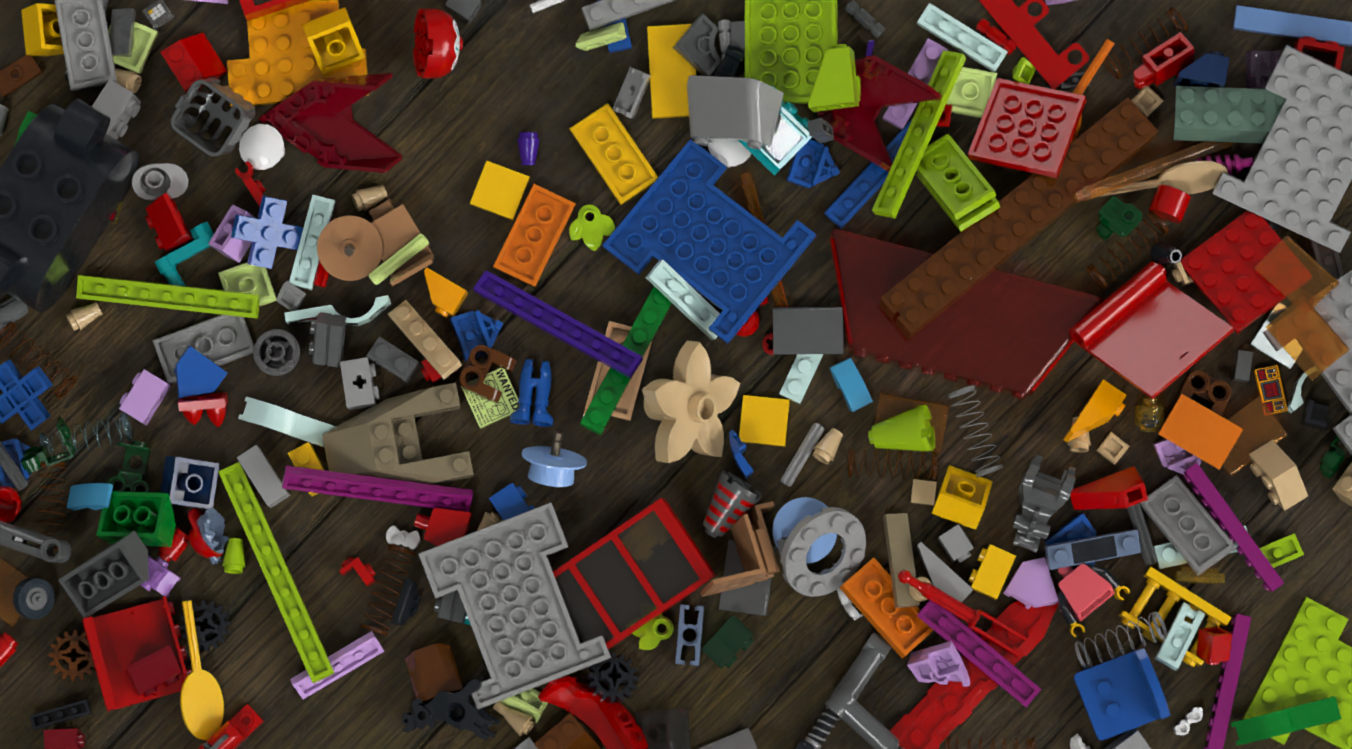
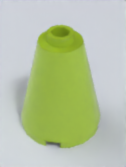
M920 405L872 425V430L868 431L870 444H874L875 448L933 451L935 448L934 426L931 427L929 419H932L927 405Z

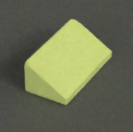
M623 22L581 34L576 42V47L587 51L624 40L627 37Z
M534 688L499 701L510 709L512 708L533 716V722L535 723L539 721L548 704L547 702L540 701L538 695L541 692Z

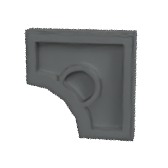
M701 13L672 48L703 76H710L722 62L715 48V36L719 28Z

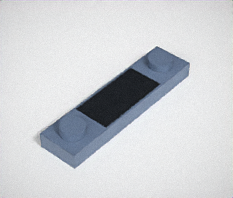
M1130 529L1045 545L1048 569L1053 570L1141 553L1138 530Z

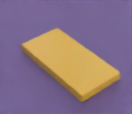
M691 24L647 27L650 75H652L650 84L653 119L689 117L687 81L689 76H696V69L672 47Z
M608 103L569 128L620 205H623L653 185L658 179V176Z

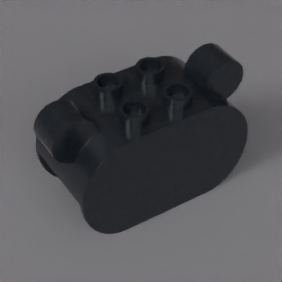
M80 99L73 101L67 109L57 104H51L43 109L24 130L0 168V298L7 293L39 313L51 308L68 289L109 224L113 213L117 211V207L120 206L132 184V177L137 171L139 164L138 152L106 134L110 125V117Z

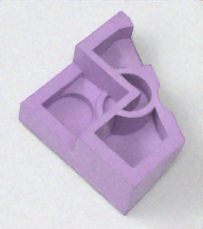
M952 641L911 652L907 666L918 682H937L948 685V681L962 682L963 687L970 686L971 681L968 672Z

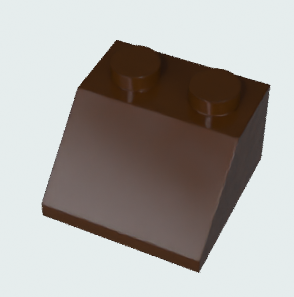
M571 713L534 743L538 749H601Z

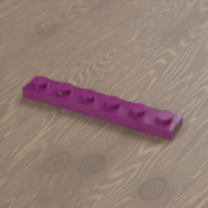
M929 600L916 615L947 642L952 641L957 651L1025 708L1041 691L1036 684L949 611Z

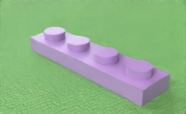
M928 38L908 74L928 84L943 50L948 51V49ZM918 103L889 106L882 119L902 130Z
M371 631L328 657L335 674L312 683L307 670L290 680L301 698L305 699L383 653L384 649Z

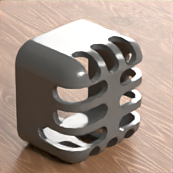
M210 77L195 81L186 95L180 97L175 105L177 109L171 118V125L178 134L206 154L219 156L229 153L235 148L234 146L241 139L242 133L248 128L249 122L254 118L256 111L254 105L243 99V96L233 92L232 88L227 85L220 86L219 79ZM201 85H206L213 92L209 94L198 89ZM215 92L222 96L218 103L212 101V96ZM195 96H203L206 98V104L201 105L191 100ZM226 100L233 104L229 111L223 109ZM194 107L199 110V115L193 116L189 113H184L187 108ZM237 108L241 113L240 119L234 117ZM208 110L210 116L201 130L195 133L188 131L199 119L202 112ZM219 118L221 125L213 137L209 140L203 138L202 135L210 127L213 120ZM230 126L232 132L224 145L220 148L214 146L213 143L221 135L224 128Z

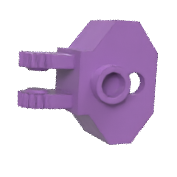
M148 555L149 579L142 583L141 586L148 591L153 588L163 596L168 597L171 589L181 578L167 568L169 564L158 556L154 559Z

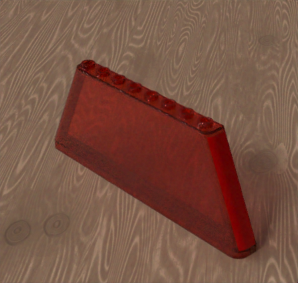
M832 229L829 240L841 307H843V320L848 348L853 351V355L866 358L867 355L874 356L876 361L889 364L890 361L897 362L899 367L912 370V367L920 368L921 373L934 376L936 372L943 374V378L950 381H957L959 378L966 380V384L970 386L980 387V384L989 386L990 391L1003 393V390L1012 392L1011 396L1025 399L1026 396L1030 397L1075 342L1069 334V329L1103 302V299L1098 296L994 270L908 340L895 325L900 314L897 312L896 318L891 320L878 304L884 294L934 254L838 229Z

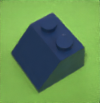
M1211 51L1210 54L1206 53L1180 71L1173 81V86L1223 88L1226 83L1230 57H1225L1224 53Z
M166 456L160 493L169 494L171 504L212 509L220 464Z

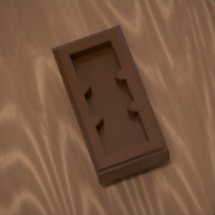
M25 55L0 71V93L4 98L43 74L32 55Z

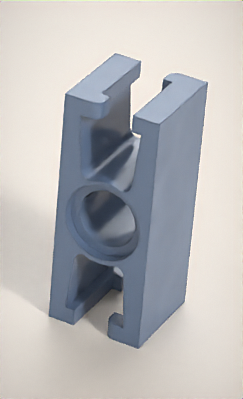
M680 604L675 664L685 665V661L680 660L682 647L685 645L695 647V661H690V665L699 666L704 606L695 607V611H699L697 625H686L684 623V610L689 609V605ZM693 629L696 632L697 637L693 642H687L683 639L685 630Z

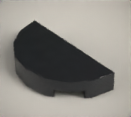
M405 578L391 621L392 624L404 625L409 617L415 615L419 607L420 595L417 594L416 588L418 585L413 580Z

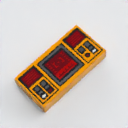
M1278 365L1255 369L1254 375L1263 415L1267 416L1288 411Z

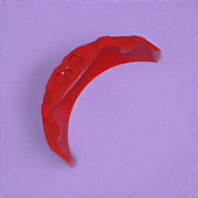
M566 676L550 681L538 695L540 701L561 707L582 720L598 736L606 749L649 748L641 728L621 703L613 702V704H609L608 698L601 702V695L593 696L595 689L588 688V685L577 682V678Z

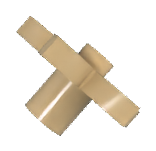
M686 341L680 349L674 364L673 380L657 379L642 389L645 413L653 420L662 421L655 440L656 461L665 463L678 461L690 449L698 454L722 457L724 432L717 415L725 411L732 404L741 383L732 377L711 374L710 359L700 342Z

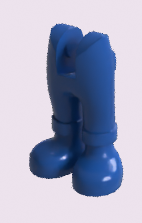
M526 359L520 375L519 407L510 415V422L520 425L530 423L533 388L536 387L535 411L532 423L536 426L551 427L554 420L546 409L549 404L548 398L551 390L552 374L550 362L542 360L540 378H531L533 359Z

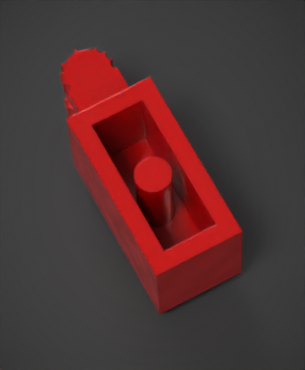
M1180 32L1143 56V65L1133 72L1135 87L1140 90L1152 83L1158 86L1195 62V48Z

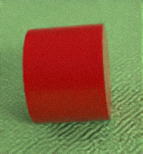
M1158 185L1148 211H1153L1166 221L1181 223L1191 197L1174 187Z

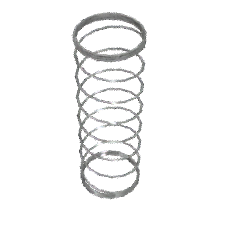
M975 385L956 390L947 396L948 398H953L970 391H975L972 394L974 395L976 393V390H974ZM969 401V402H964V403H960V404L955 403V404H953V405H951V406H957V405H961V404H965V403H970V402H979V403L976 405V406H978V405L980 404V401ZM974 406V407H972V408H970V409H968V410H966V411H964V412H962V413L956 415L955 417L965 416V415L974 414V413H983V414L981 415V416H983V415H984V412H973V413H968V414L961 415V414H963V413H965V412H967V411H969V410H971V409H973V408L976 407V406ZM974 419V420H972V421H970V422H968V423H966V424L960 426L959 428H964V427L973 426V425H978V424H987L986 426H988V423H977V424H972V425L965 426V425H967V424H969V423H971V422H973V421L976 420V419ZM989 433V434H981V435H976V436H971V437L966 436V437H964L963 439H968V438L977 437V436H982V435H991V436H992V434H990V433ZM993 444V445H985V446H980V447H975V448H972V447H974V446H971V447H969L967 450H972V449L981 448V447H986V446H995V447H996V445H994V444ZM989 450V451H987V452H985V453H983V454H981V455H979V456L973 458L971 461H976V460L985 459V458H990V457H999V458H1000V456L996 455V456H989V457H984V458L976 459V458H978V457H980V456H982V455H984V454H986V453H988V452L991 451V450ZM989 463L975 470V472H978L976 473V477L1000 470L1003 468V464L988 469L980 470L991 464Z
M1157 611L1150 613L1152 614L1153 623L1158 635L1163 640L1167 639V630L1160 614ZM1149 614V619H1148L1149 623L1147 622V624L1149 625V628H1150V631H1151L1152 628H1151V626H1150V614ZM1156 617L1162 626L1164 636L1162 635L1158 627ZM1138 619V627L1136 626V628H1137L1138 631H1139V635H1140V638H1141V641H1142L1143 645L1146 647V643H1145V640H1144V638H1143V635L1141 634V632H1140V630H1139V619ZM1127 624V631H1126V633L1128 634V638H1129L1130 645H1131L1132 649L1135 651L1134 643H1133V641H1132V639H1131V637H1130V635H1129V633H1128V624ZM1117 628L1116 634L1112 630H1110L1116 636L1118 645L1119 643L1121 645V642L1119 641L1117 636ZM1105 633V638H1104V640L1106 641L1107 649H1108V651H1109V648H1108L1109 644H1108V642H1107L1106 633ZM1095 635V643H1094V645H1095V648H1096V652H1097L1098 658H1099V660L1101 661V659H1100V657H1099V654H1100V656H1101V653H1100L1098 647L1096 646V635ZM1085 640L1084 645L1082 642L1076 641L1075 651L1081 665L1085 669L1090 666L1092 667L1091 659L1085 649ZM1078 644L1080 645L1085 655L1087 666L1081 658L1078 649Z

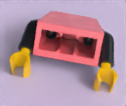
M1081 564L1075 570L1072 566L1058 569V573L1064 578L1058 584L1060 588L1057 594L1059 611L1066 623L1070 624L1069 631L1074 637L1076 635L1073 630L1076 626H1080L1082 632H1085V628L1077 622V618L1081 622L1113 595L1117 600H1124L1119 594L1121 589L1125 593L1130 594L1129 588L1120 586V582L1107 569L1097 566L1088 567L1085 564Z

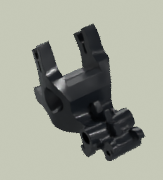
M483 677L473 679L457 693L439 692L430 703H425L424 706L419 704L423 703L422 699H415L412 702L414 713L410 711L402 715V723L407 727L403 731H414L417 727L424 729L426 724L434 728L437 719L441 722L446 721L447 724L457 729L470 730L484 740H488L489 736L495 738L497 733L491 731L489 726H493L494 723L500 724L501 719L490 715L484 707L477 709L472 696L473 693L482 687L481 682L487 679Z

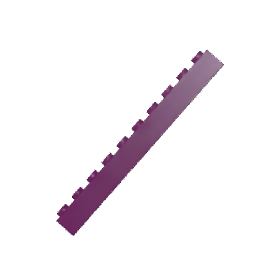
M1198 463L1184 471L1185 480L1193 485L1192 489L1196 495L1199 494L1201 496L1203 505L1209 507L1211 516L1214 519L1217 518L1219 527L1227 532L1229 539L1237 546V552L1240 555L1243 554L1245 563L1253 568L1255 577L1263 582V588L1266 591L1273 592L1283 585L1284 582Z
M1240 614L1232 616L1230 625L1233 626L1232 630L1229 631L1232 633L1230 660L1224 661L1221 664L1223 672L1218 678L1220 685L1219 689L1217 688L1215 692L1217 699L1216 703H1213L1212 712L1214 713L1213 717H1210L1208 726L1211 727L1210 731L1206 733L1205 740L1207 745L1203 749H1223L1252 617Z

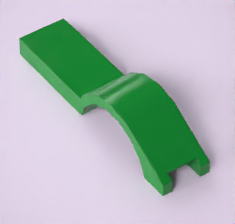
M1333 696L1231 722V727H1236L1239 740L1235 742L1236 746L1341 720V715L1336 697Z

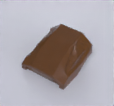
M436 643L415 650L405 659L416 699L420 698L423 700V703H419L420 706H424L425 703L432 701L439 692L457 693L463 689L460 674L449 644Z

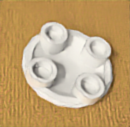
M258 124L252 126L244 132L240 140L239 151L241 158L244 162H250L256 170H265L273 167L285 155L282 135L270 125Z
M714 138L712 143H708L710 154L726 167L740 165L751 155L738 140Z

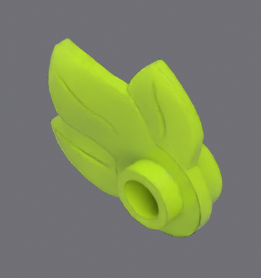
M588 204L579 210L578 218L570 225L569 234L571 240L582 238L588 248L596 251L602 243L603 235L611 236L616 228L609 216L601 214L596 206ZM588 212L594 214V218L590 221L585 219V215Z
M641 603L640 613L642 617H637L627 624V628L657 609V607L650 603ZM660 614L632 634L640 637L639 649L651 650L656 648L661 640H666L672 635L674 626L669 618L663 617ZM658 625H666V631L660 633L657 630Z

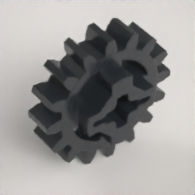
M206 600L201 601V606L195 602L192 603L194 608L193 615L205 610L202 616L194 618L199 651L202 646H204L205 651H210L211 645L218 649L217 642L225 643L224 634H231L230 631L226 630V627L232 625V622L225 620L229 613L222 614L221 612L224 607L220 605L215 608L216 602L211 601L209 606H207ZM215 613L220 619L221 626L217 625L214 619ZM208 619V624L215 627V629H205L203 632L204 628L200 627L196 622L205 623ZM186 625L179 626V629L186 631ZM187 631L182 635L183 639L187 638ZM214 633L218 634L214 639L206 641L208 636Z
M612 652L611 658L589 666L588 670L592 673L586 676V679L592 680L588 688L595 689L593 696L601 695V702L608 698L609 704H613L615 699L619 703H622L624 697L628 699L632 695L630 691H635L637 688L633 683L639 680V677L633 676L637 668H630L632 660L625 662L624 654L617 658L616 653ZM608 664L606 671L598 672L600 667ZM610 674H613V678L617 679L614 683L612 678L608 677ZM624 684H626L625 689H623L620 692H617L619 685L623 686Z

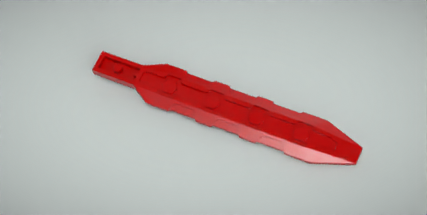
M1016 601L1010 604L996 618L1028 637L1027 642L997 624L992 623V627L986 633L1019 652L1018 657L983 636L981 639L1015 666L1023 656H1027L1044 638L1057 609L1058 602L1054 605L1037 608L1031 606L1027 609L1022 602ZM961 655L960 657L971 681L970 686L963 687L962 682L948 681V685L936 682L927 691V695L909 714H905L890 732L899 739V746L905 749H939L941 742L972 714V710L991 690H995L998 684L965 656Z

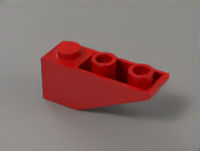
M1134 466L1075 488L1070 494L1074 510L1128 508L1148 500L1144 482Z

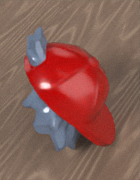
M193 508L188 512L189 520L193 526L189 531V542L198 555L209 558L212 564H218V561H222L221 555H223L224 546L229 540V537L223 536L225 520L214 508H208L205 513L199 508Z

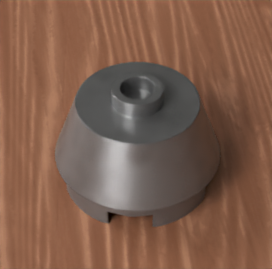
M273 329L263 333L257 339L253 349V356L260 370L269 375L279 376L290 372L296 366L300 356V348L292 334L284 330Z

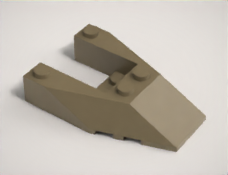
M456 383L435 386L388 398L322 434L329 471L431 485L474 477L469 452L422 460L415 417L460 409Z

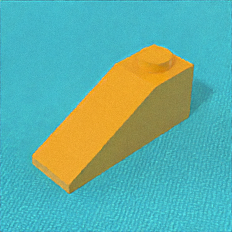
M1103 379L1063 440L1069 442L1109 422L1113 415L1118 417L1125 407V404L1122 402L1127 395Z

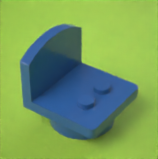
M1144 648L1078 672L1073 677L1098 740H1105L1149 722L1171 716L1160 683Z

